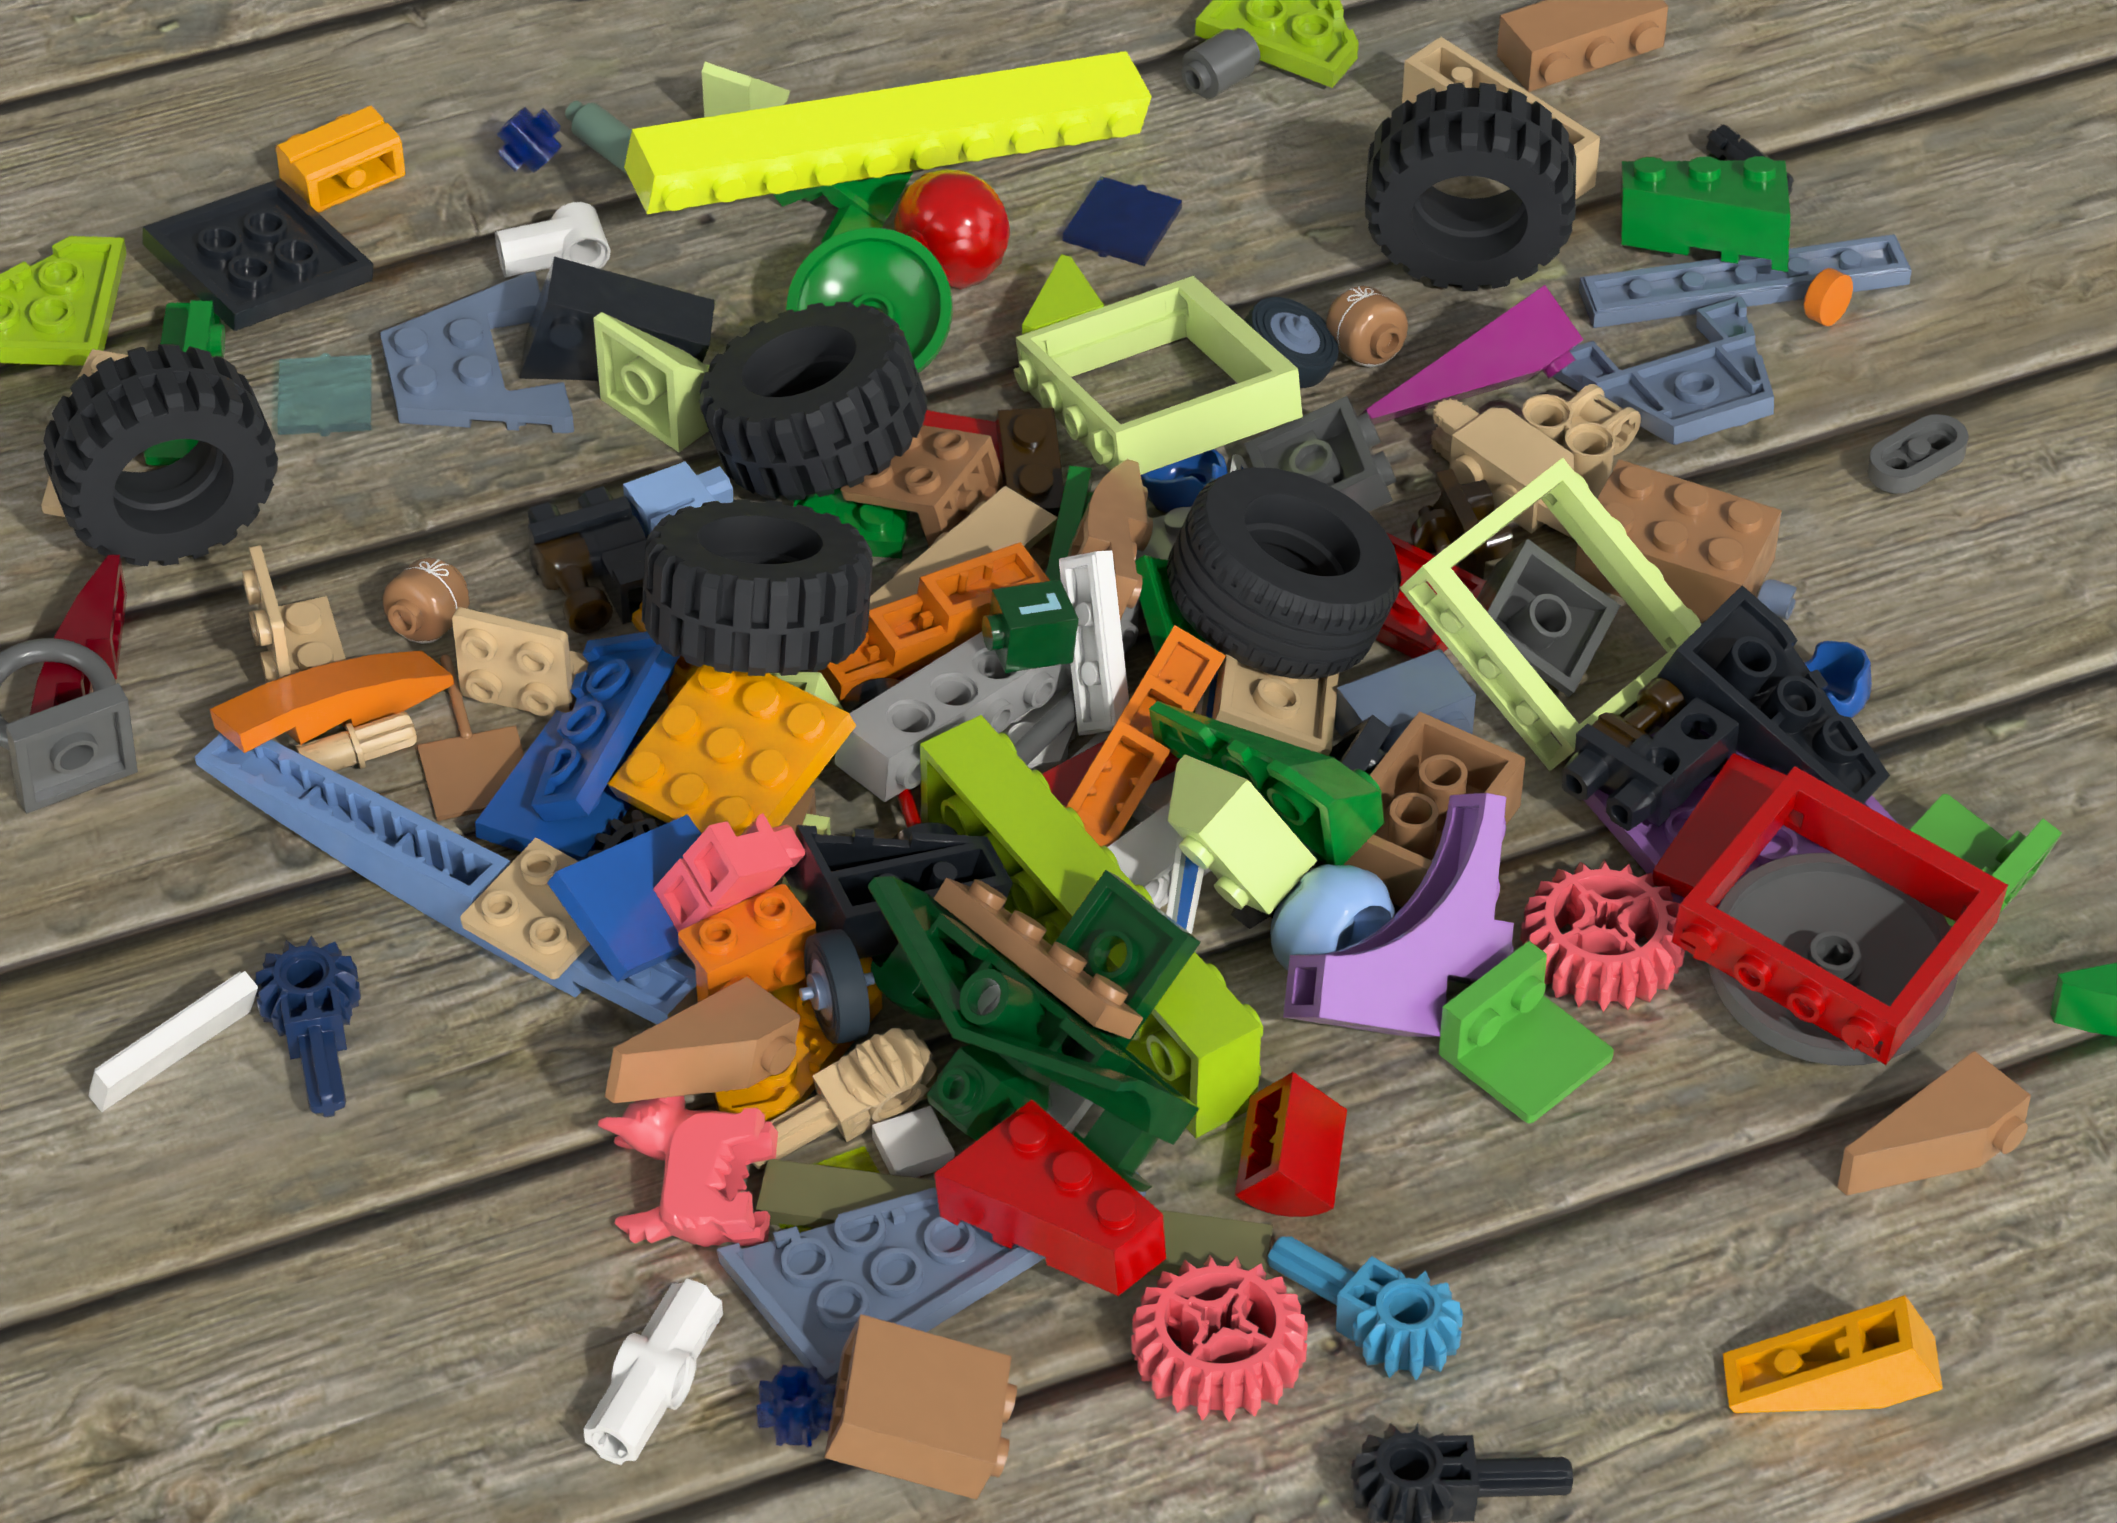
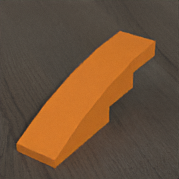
M1021 542L919 577L917 594L869 610L866 638L853 654H850L846 660L839 664L830 662L825 669L817 672L822 673L836 698L842 701L848 692L860 683L876 678L896 679L945 655L982 632V618L984 615L990 614L992 589L1050 581V579Z
M1174 625L1066 808L1071 807L1077 812L1084 824L1085 830L1099 846L1104 845L1108 847L1118 840L1171 751L1155 741L1149 708L1159 701L1193 712L1226 657L1223 653Z
M422 650L373 654L316 666L268 682L209 710L215 729L243 753H246L284 732L302 745L339 724L344 728L347 723H352L353 727H357L404 712L455 683L453 675Z

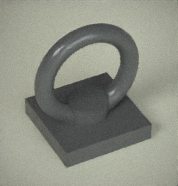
M42 638L29 640L11 646L0 653V687L7 677L22 667L39 662H59L80 670L89 679L93 688L92 693L8 723L0 714V746L10 751L17 798L26 814L138 772L129 702L119 683L116 684L111 669L96 652L81 644L64 639Z

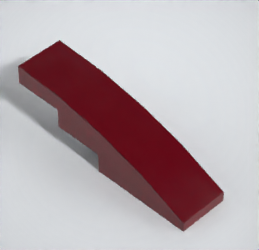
M108 555L77 595L54 636L56 639H64L81 644L96 652L107 663L115 679H117L127 600L120 555ZM44 662L37 679L30 715L92 693L91 682L85 674L71 665L59 662Z

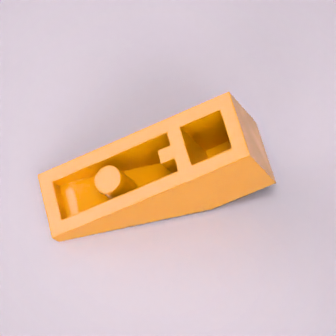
M1906 1295L1723 1353L1729 1407L1734 1413L1882 1409L1943 1390L1935 1336Z

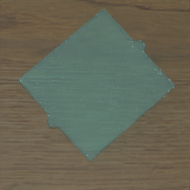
M324 353L320 357L279 359L278 434L319 433L325 437L330 435L331 432L372 430V355L331 357L330 354Z

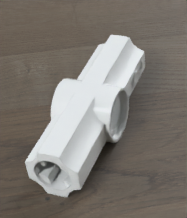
M687 1278L682 1283H672L642 1334L631 1333L623 1342L614 1362L611 1385L584 1427L585 1443L593 1447L602 1459L618 1465H622L625 1461H636L667 1407L676 1410L685 1400L694 1380L697 1357L723 1315L722 1301L715 1297L706 1285Z

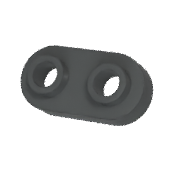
M1942 414L1924 416L1873 446L1868 464V477L1876 487L1889 493L1903 494L1914 491L1956 467L1964 460L1968 443V431L1959 420Z

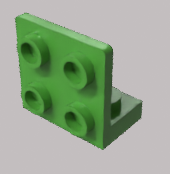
M1942 794L1910 829L1912 832L2008 884L2000 913L2037 873L2062 835L2061 831L2043 818L2027 836L2017 830L2007 840L1948 794ZM1944 916L1947 923L1952 927L1955 921Z
M1530 941L1443 1006L1439 1055L1526 1123H1534L1609 1064L1613 1059L1614 1051L1610 1045L1544 996L1547 954Z

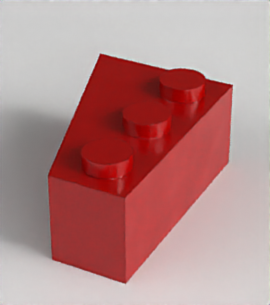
M1032 1099L934 1173L940 1217L947 1219L948 1222L957 1226L960 1220L985 1230L992 1234L994 1242L1009 1249L1016 1244L1046 1257V1265L1116 1296L1122 1294L1166 1259L1163 1213Z

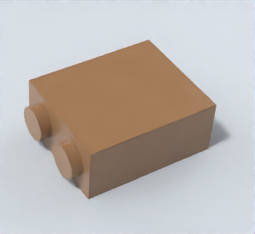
M860 1314L842 1349L824 1458L977 1500L990 1476L997 1478L1001 1476L1008 1457L1010 1441L1007 1438L1001 1437L1002 1423H1007L1011 1416L1017 1394V1385L1008 1383L1012 1356Z

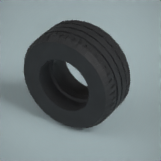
M1251 467L1235 470L1205 485L1197 495L1179 531L1167 562V576L1173 599L1182 616L1201 637L1219 651L1233 657L1244 665L1268 674L1292 679H1319L1332 676L1360 663L1377 638L1400 592L1399 588L1402 579L1395 547L1385 530L1368 511L1347 495L1323 482L1299 473L1277 468Z

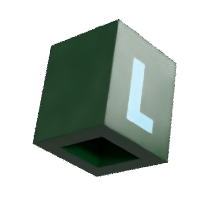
M1061 580L992 589L990 614L984 615L982 618V634L986 648L989 651L995 650L1005 673L1073 663L1079 618Z

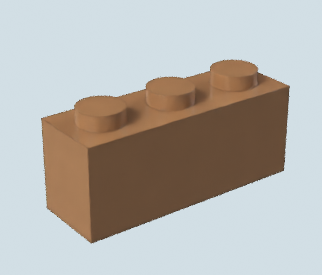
M1544 0L1500 15L1497 56L1528 92L1664 47L1668 5L1663 0Z

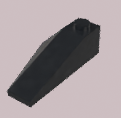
M1742 585L1674 652L1656 678H1663L1674 684L1684 696L1687 705L1695 697H1698L1739 722L1736 750L1785 775H1788L1793 767L1796 766L1864 804L1889 778L1890 774L1853 720L1837 712L1824 692L1828 684L1819 670L1810 672L1793 646L1798 640L1788 625ZM1701 721L1700 729L1713 736L1715 734L1714 728Z

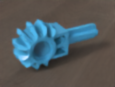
M1280 1236L1273 1244L1267 1258L1270 1268L1337 1305L1336 1331L1354 1341L1355 1346L1363 1348V1357H1365L1367 1366L1385 1363L1384 1369L1389 1379L1399 1369L1409 1370L1417 1381L1424 1366L1441 1372L1447 1361V1356L1456 1355L1457 1349H1459L1461 1344V1330L1459 1328L1462 1327L1463 1312L1460 1308V1302L1452 1300V1292L1449 1289L1448 1283L1431 1286L1426 1270L1416 1279L1406 1278L1399 1268L1396 1270L1373 1256L1355 1273L1291 1236Z

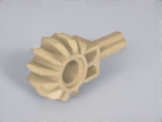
M892 1028L885 1034H874L871 1039L864 1043L856 1044V1048L848 1055L841 1057L839 1061L814 1074L812 1077L817 1095L770 1121L778 1131L776 1160H780L835 1127L838 1128L845 1141L848 1142L871 1129L872 1124L900 1116L907 1111H912V1107L919 1101L927 1098V1093L936 1082L938 1076L936 1072L937 1067L931 1058L933 1054L924 1040H920L914 1030ZM768 1160L752 1164L757 1169H764Z

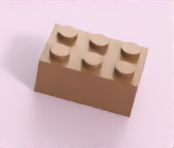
M1620 459L1597 498L1611 517H1614L1622 524L1630 540L1645 558L1660 570L1664 581L1683 604L1697 615L1701 623H1704L1742 585L1756 596L1775 559L1782 512L1780 509ZM1577 544L1574 572L1600 591L1621 597Z
M1419 711L1370 774L1382 792L1385 823L1344 865H1352L1376 874L1386 885L1392 903L1403 908L1421 884L1433 861L1444 829L1450 795L1490 793L1506 796L1504 818L1507 825L1521 806L1525 757Z

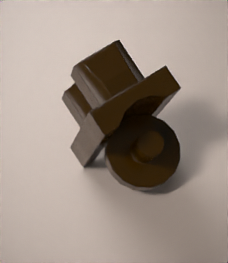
M1452 469L1436 472L1435 480L1441 490V494L1433 507L1427 505L1418 511L1419 517L1412 524L1410 530L1414 546L1428 553H1437L1438 555L1478 524V520L1484 519L1494 510V500L1486 480L1460 484ZM1506 525L1458 563L1459 567L1484 579L1485 562L1504 558L1511 552L1513 535L1509 525Z

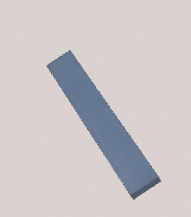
M1893 234L1790 248L1788 272L1772 270V260L1740 255L1738 264L1723 262L1721 258L1580 277L1579 294L1592 327L1598 328L1697 314V309L1739 296L1745 300L1747 307L1805 299L1812 280L1818 273L1827 268H1833L1850 276L1853 281V292L1909 285L1912 270L1896 235Z

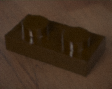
M1054 408L998 410L996 429L1003 487L1007 486L1058 517L1064 485Z

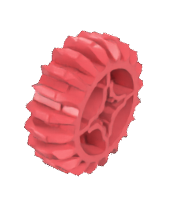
M1605 859L1600 867L1594 870H1590L1581 861L1574 870V874L1558 869L1552 882L1540 881L1539 888L1535 891V896L1529 897V902L1525 906L1520 940L1523 942V945L1528 941L1532 942L1547 954L1544 983L1552 984L1555 998L1569 993L1574 995L1578 1008L1587 1000L1597 1001L1604 1012L1610 1002L1618 1001L1624 1008L1629 1010L1635 1000V996L1644 1001L1651 1002L1657 989L1668 990L1674 974L1679 973V969L1684 963L1685 955L1684 949L1671 942L1681 903L1673 902L1669 886L1655 887L1652 873L1641 877L1634 876L1630 863L1621 871L1611 870ZM1566 924H1569L1572 927L1571 931L1562 935L1559 930ZM1645 936L1648 942L1640 947L1636 940Z
M1209 1255L1202 1268H1195L1184 1259L1181 1268H1179V1276L1162 1271L1160 1279L1157 1281V1288L1146 1287L1145 1293L1141 1298V1306L1136 1307V1313H1134L1132 1320V1332L1134 1334L1131 1337V1351L1134 1354V1360L1138 1361V1372L1141 1375V1381L1152 1382V1390L1155 1393L1156 1399L1172 1396V1404L1175 1406L1177 1413L1189 1405L1196 1406L1202 1421L1210 1413V1410H1222V1413L1230 1422L1237 1408L1243 1407L1255 1417L1261 1408V1400L1277 1405L1280 1397L1283 1395V1388H1294V1384L1298 1379L1299 1369L1302 1368L1307 1357V1343L1305 1341L1307 1340L1308 1324L1305 1321V1315L1301 1314L1298 1295L1286 1294L1287 1287L1284 1285L1283 1277L1266 1280V1272H1264L1262 1263L1249 1271L1243 1270L1237 1255L1229 1266H1217L1212 1256ZM1260 1328L1266 1336L1258 1333V1329ZM1171 1338L1181 1342V1349L1189 1352L1191 1355L1186 1354L1177 1347Z

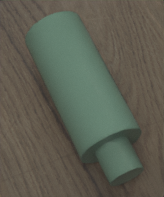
M580 101L572 102L565 111V117L572 122V133L627 174L624 165L632 130L596 103L584 105Z

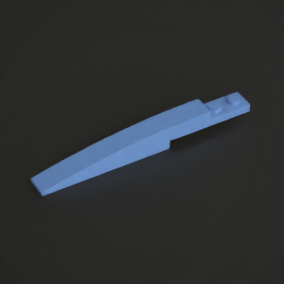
M220 733L195 756L197 766L333 858L444 926L575 998L587 988L655 1024H659L697 1003L695 970L672 958L617 982L590 944L558 979H550L462 927L461 915L511 864L510 860L273 740H269L243 753Z

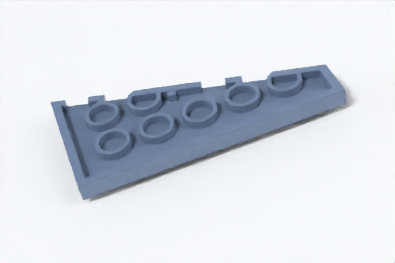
M935 1187L838 1214L835 1223L799 1233L797 1226L774 1232V1240L741 1249L739 1243L717 1248L719 1264L827 1394L836 1389L842 1349L860 1314L928 1332L1046 1258L1016 1244L1011 1249L993 1241L991 1233L960 1220L957 1226L948 1222L947 1219L940 1217ZM1139 1192L1143 1197L1146 1195V1192Z

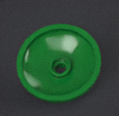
M884 228L854 229L838 234L820 244L805 258L797 269L789 288L786 311L793 309L794 312L807 309V305L823 303L825 306H834L836 302H851L857 308L864 304L885 313L896 321L899 328L904 332L918 374L935 359L942 349L950 331L953 315L950 285L942 266L935 256L912 237Z

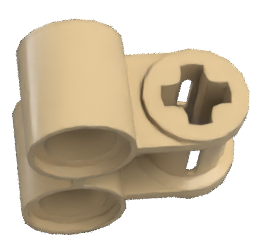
M1596 384L1585 386L1568 402L1555 395L1542 394L1533 396L1523 404L1521 415L1523 420L1574 454V472L1584 478L1589 490L1595 497L1600 495L1611 475L1614 455L1621 453L1630 445L1641 423V415L1638 411L1630 407L1625 409L1619 407L1605 398L1603 389Z

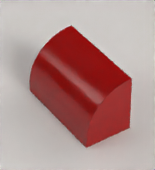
M1294 1072L1289 1073L1250 1096L1235 1196L1256 1209L1279 1216L1307 1217L1334 1209L1347 1109Z

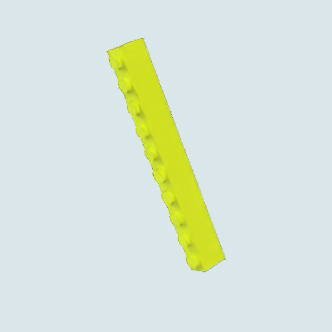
M1127 51L635 128L631 131L624 168L646 214L679 211L689 207L720 202L726 203L769 194H782L787 191L817 186H831L836 183L872 177L879 178L890 174L921 169L928 170L939 166L969 161L976 162L988 158L1018 153L1025 154L1036 150L1067 145L1074 146L1085 142L1115 137L1123 138L1129 135L1140 134L1152 96Z

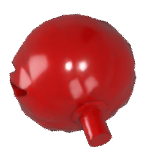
M944 169L922 175L904 191L894 218L895 231L910 236L925 246L942 266L950 287L958 289L979 285L1001 264L1010 236L1007 213L997 193L981 178L962 170Z

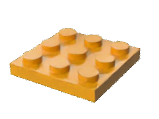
M702 665L681 689L609 781L608 785L616 797L666 823L688 814L701 834L709 825L728 821L736 837L740 836L758 815L762 813L771 827L775 828L781 825L854 730L856 724L848 712L770 673H765V676H748V672L732 671L730 674L715 671L714 667Z

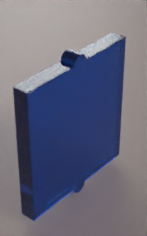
M1100 176L1063 232V242L1098 252V255L1102 258L1112 256L1145 266L1181 211L1182 200L1147 190V187L1142 184L1136 187Z

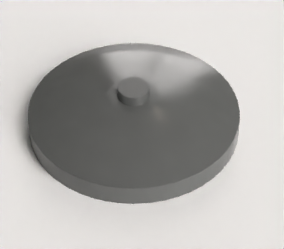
M1832 853L1798 854L1763 864L1742 877L1729 890L1718 907L1719 910L1888 1006L1894 1002L1950 930L1949 924L1941 913ZM1708 964L1714 987L1725 1007L1745 1029L1769 1046L1796 1058L1827 1065L1854 1066L1879 1062L1858 1049L1853 1050L1844 1041L1815 1024L1800 1020L1787 1008L1759 992L1748 990L1733 977ZM1958 973L1892 1058L1915 1048L1937 1029L1951 1004Z

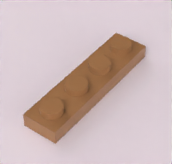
M949 878L945 879L934 897L935 901L1094 1027L1131 1039L1143 1017L1124 1003L1128 993L1123 988L1099 974H1095L1093 978L1083 971L1087 961L1081 955L1058 942L1051 946L1043 939L1047 931L1046 928L1024 913L1016 910L1013 914L1009 913L1003 908L1007 898L993 887L977 879L974 880L971 887Z

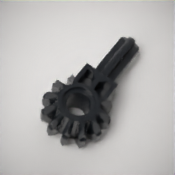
M1390 1423L1387 1430L1384 1431L1383 1438L1373 1435L1367 1436L1366 1441L1362 1444L1361 1454H1356V1459L1352 1461L1350 1478L1353 1480L1352 1498L1355 1502V1508L1368 1509L1367 1518L1370 1523H1384L1386 1521L1389 1523L1473 1522L1479 1497L1559 1496L1570 1494L1573 1487V1468L1569 1459L1565 1457L1476 1459L1473 1435L1444 1436L1441 1433L1427 1438L1423 1436L1419 1423L1411 1429L1410 1433H1401Z

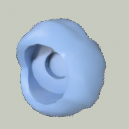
M1326 864L1307 872L1278 904L1274 912L1270 934L1273 953L1277 961L1288 971L1290 955H1322L1339 951L1362 941L1378 931L1396 915L1386 885L1376 874L1352 865Z

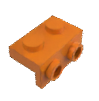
M779 884L678 932L679 945L695 964L697 1003L745 977H748L769 993L786 985H794L802 981L806 977L804 966L805 942L809 936L816 934V922L785 884Z

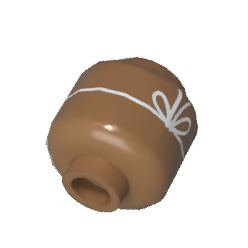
M1363 285L1349 289L1333 301L1328 311L1326 326L1338 343L1341 353L1358 365L1371 368L1383 365L1394 358L1400 351L1407 337L1408 320L1406 313L1396 302L1379 290Z
M431 557L418 559L387 584L382 597L384 613L393 629L406 639L421 644L437 641L453 627L452 617L458 607L468 609L470 604L467 584L459 570L451 564Z

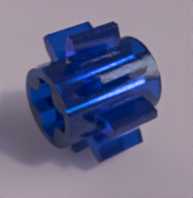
M524 106L497 131L496 135L505 143L499 148L497 154L514 172L525 164L535 173L562 147L560 142L554 137L560 130L561 125L544 108L534 116Z
M786 1364L782 1365L781 1371L774 1376L772 1382L765 1380L759 1382L760 1404L756 1406L758 1427L768 1428L773 1426L776 1435V1445L778 1446L786 1443L796 1446L805 1445L807 1448L811 1447L812 1441L819 1436L821 1430L829 1431L836 1385H821L816 1366L808 1369L802 1366L788 1367Z

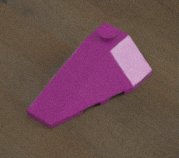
M1544 285L1368 407L1361 414L1368 412L1375 425L1434 408L1435 405H1438V401L1442 402L1443 399L1449 400L1451 398V400L1457 399L1459 401L1525 382L1541 371L1550 379L1576 360L1570 351L1584 339L1546 285Z

